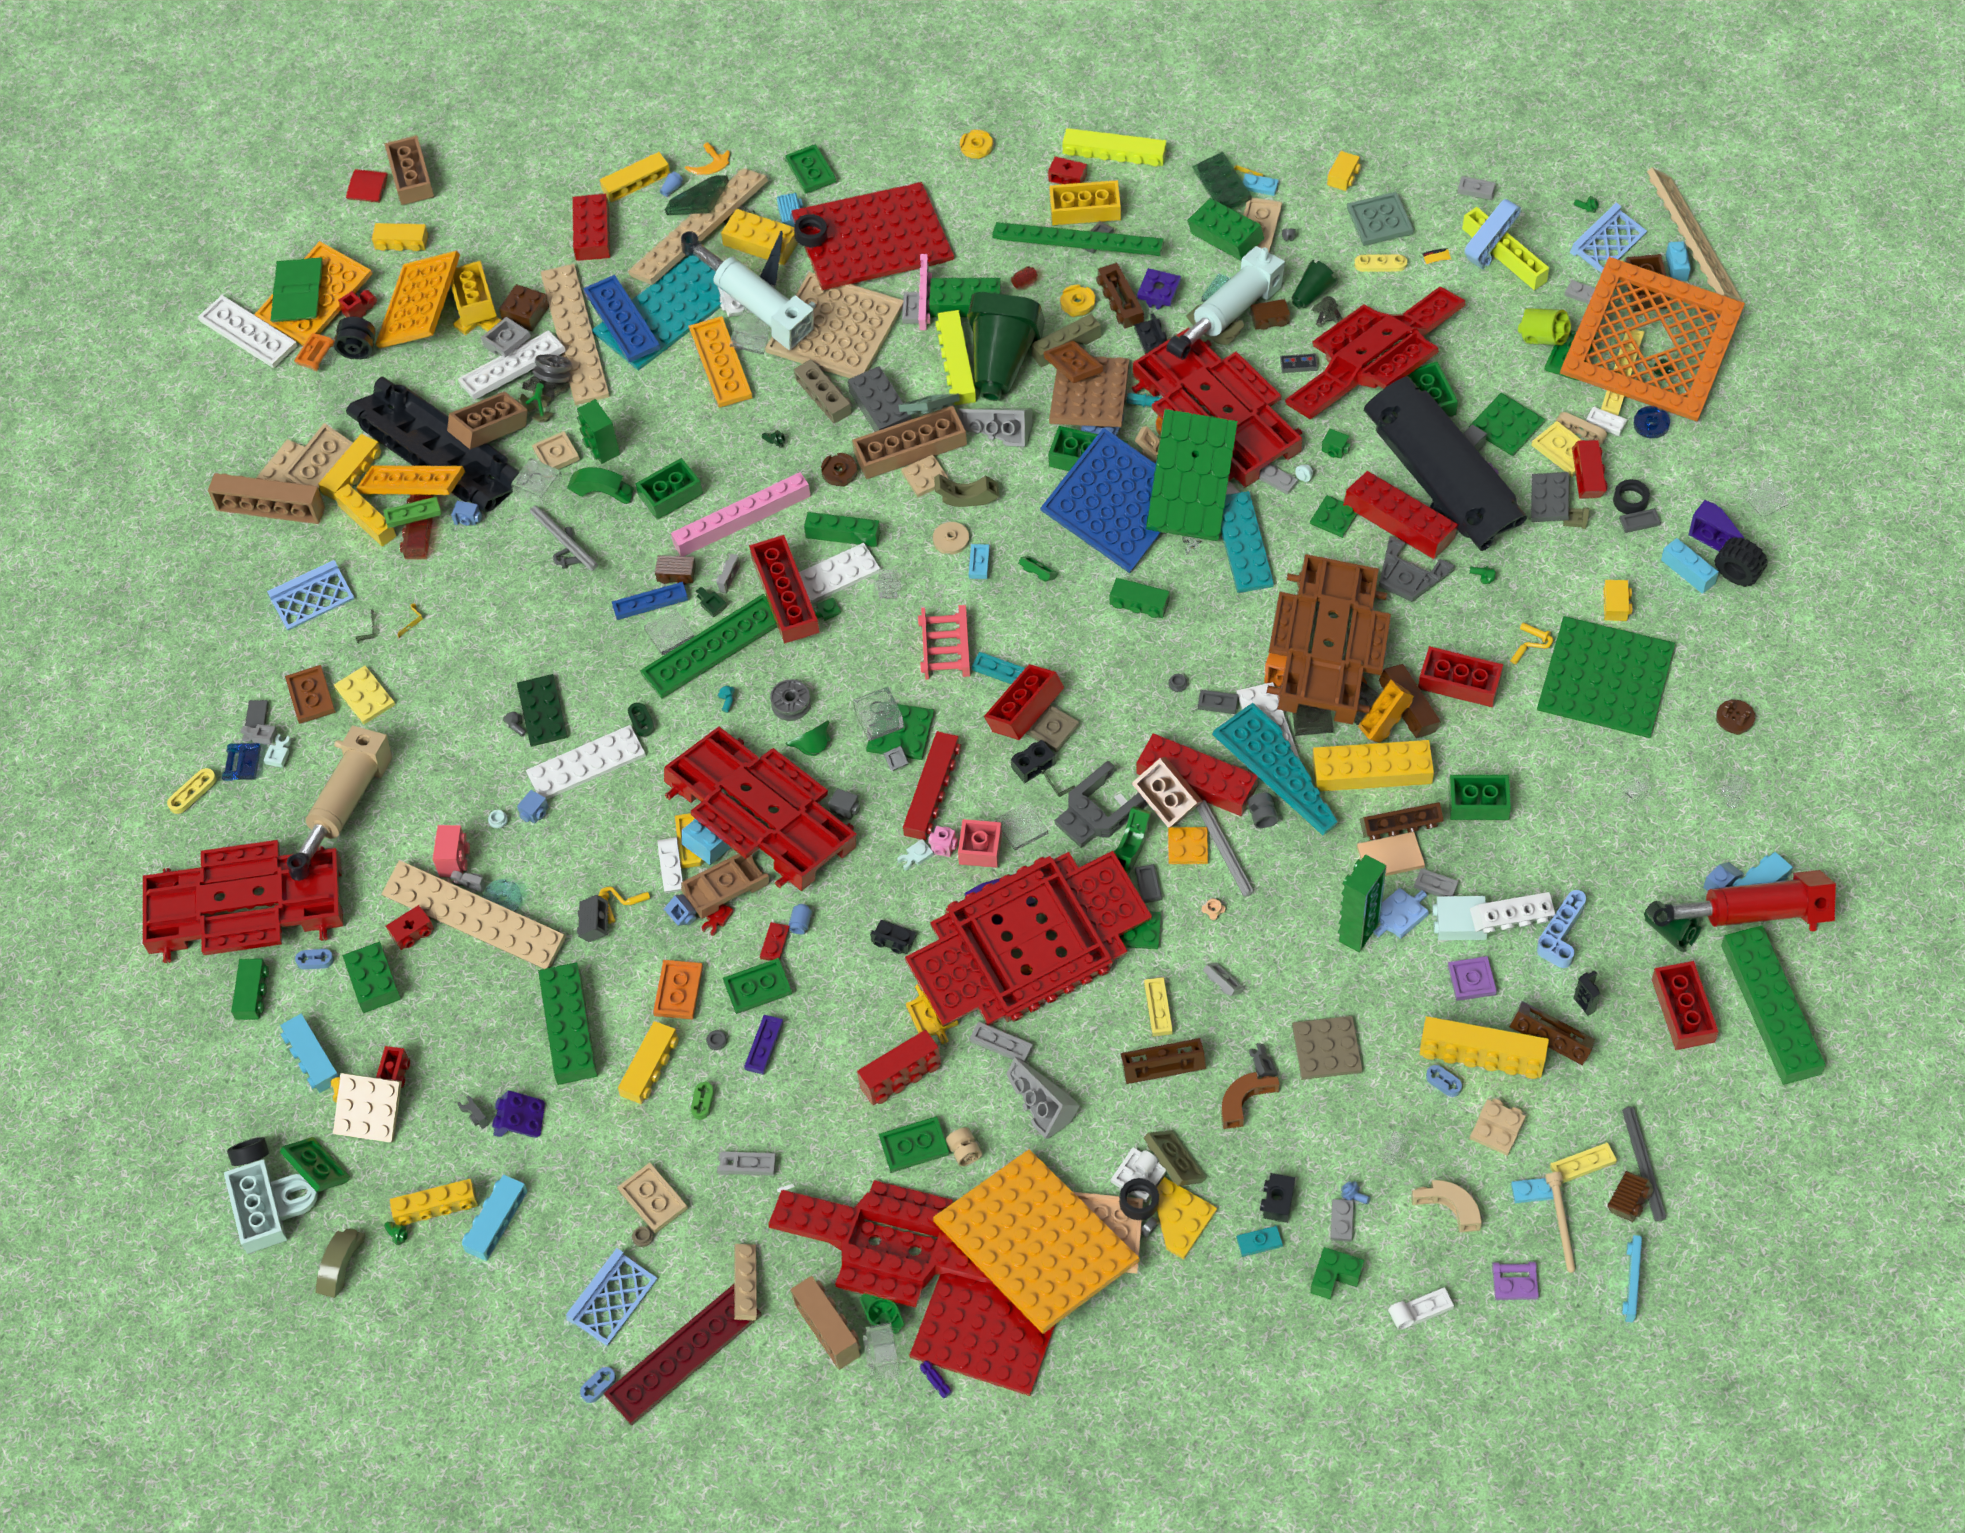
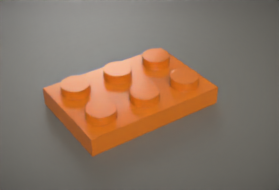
M663 960L653 1010L654 1016L694 1019L703 971L702 963Z

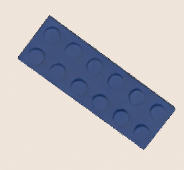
M615 274L583 288L585 295L629 363L661 349L659 342Z

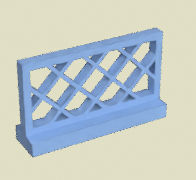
M1615 203L1576 240L1570 250L1572 255H1579L1601 273L1604 267L1598 263V260H1607L1608 257L1619 260L1647 232V230L1620 210L1622 206L1618 203ZM1620 217L1625 221L1626 225H1617V219ZM1606 229H1614L1615 235H1606ZM1618 229H1626L1627 235H1619ZM1630 229H1635L1638 232H1640V234L1631 235ZM1604 239V245H1596L1595 240ZM1607 239H1615L1616 245H1608ZM1619 240H1628V245H1620ZM1586 249L1593 250L1594 255H1587L1584 251ZM1597 250H1605L1606 256H1598ZM1609 250H1617L1618 255L1609 256Z
M335 560L267 591L287 631L354 599ZM339 577L338 585L329 584L330 578ZM322 585L321 594L313 592V587ZM327 587L336 589L333 597L324 595ZM339 590L348 594V597L344 599L336 598ZM299 593L307 594L304 601L296 600V595ZM310 595L319 597L316 605L308 603ZM322 598L331 600L330 605L327 607L320 606ZM284 600L290 602L287 609L280 608L277 603ZM293 603L302 605L299 613L291 611ZM306 606L315 608L312 614H303ZM289 614L298 616L295 622L288 624L287 618Z
M616 1248L568 1311L566 1320L577 1325L608 1346L657 1281V1277L624 1255V1252ZM624 1262L632 1267L633 1274L620 1276L619 1269ZM645 1276L650 1279L647 1286L637 1288L636 1277ZM633 1278L635 1288L623 1290L621 1280ZM619 1280L620 1290L608 1292V1283ZM636 1292L637 1299L635 1302L625 1304L623 1294ZM621 1294L622 1305L610 1307L609 1296ZM606 1297L608 1307L595 1309V1300ZM623 1309V1318L612 1321L611 1310ZM608 1311L610 1321L597 1323L596 1313ZM594 1314L595 1324L585 1325L580 1320L584 1315ZM610 1325L611 1334L605 1339L599 1335L598 1327Z

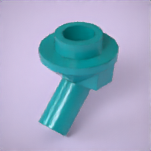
M729 685L722 687L717 695L719 698L725 699L722 711L726 713L730 710L735 688Z

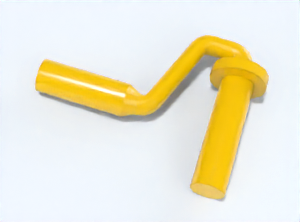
M1523 622L1520 626L1521 630L1541 638L1542 642L1547 644L1525 642L1520 645L1510 662L1517 664L1527 650V647L1549 648L1553 643L1551 631L1547 630L1544 632Z
M611 886L602 888L598 895L608 901L610 896L607 892L611 891L623 905H634L650 899L649 893L645 892L630 897L625 901ZM608 904L607 922L611 924L615 922V918L610 904Z

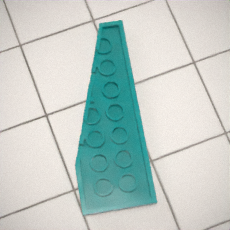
M1253 702L1213 731L1212 735L1321 835L1324 836L1337 825L1338 821L1327 803L1324 804L1319 796V790L1311 783L1310 775L1299 757L1294 755L1291 750V744L1282 735L1283 731Z

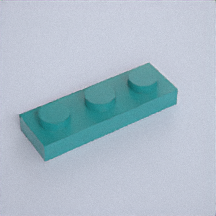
M982 652L978 653L972 665V671L1012 684L1025 669Z

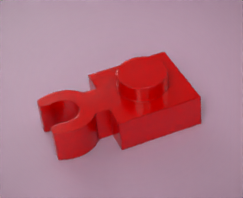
M724 904L720 905L718 911L706 917L709 921L702 925V931L705 932L707 928L711 927L713 929L710 934L714 936L717 933V926L724 927L733 914V909Z

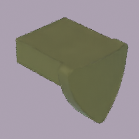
M1569 508V520H1563V526L1586 529L1589 508Z

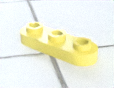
M1400 254L1359 255L1355 258L1354 266L1361 272L1403 271L1407 267V259Z
M208 768L198 771L168 799L167 805L170 811L180 814L187 810L215 784L216 776L214 772Z

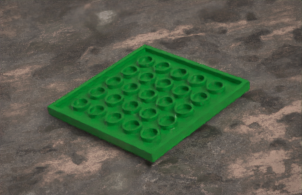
M1563 616L1537 711L1650 738L1675 643Z

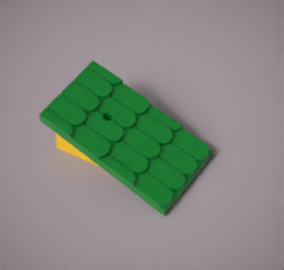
M1165 409L1145 530L1218 542L1237 421Z

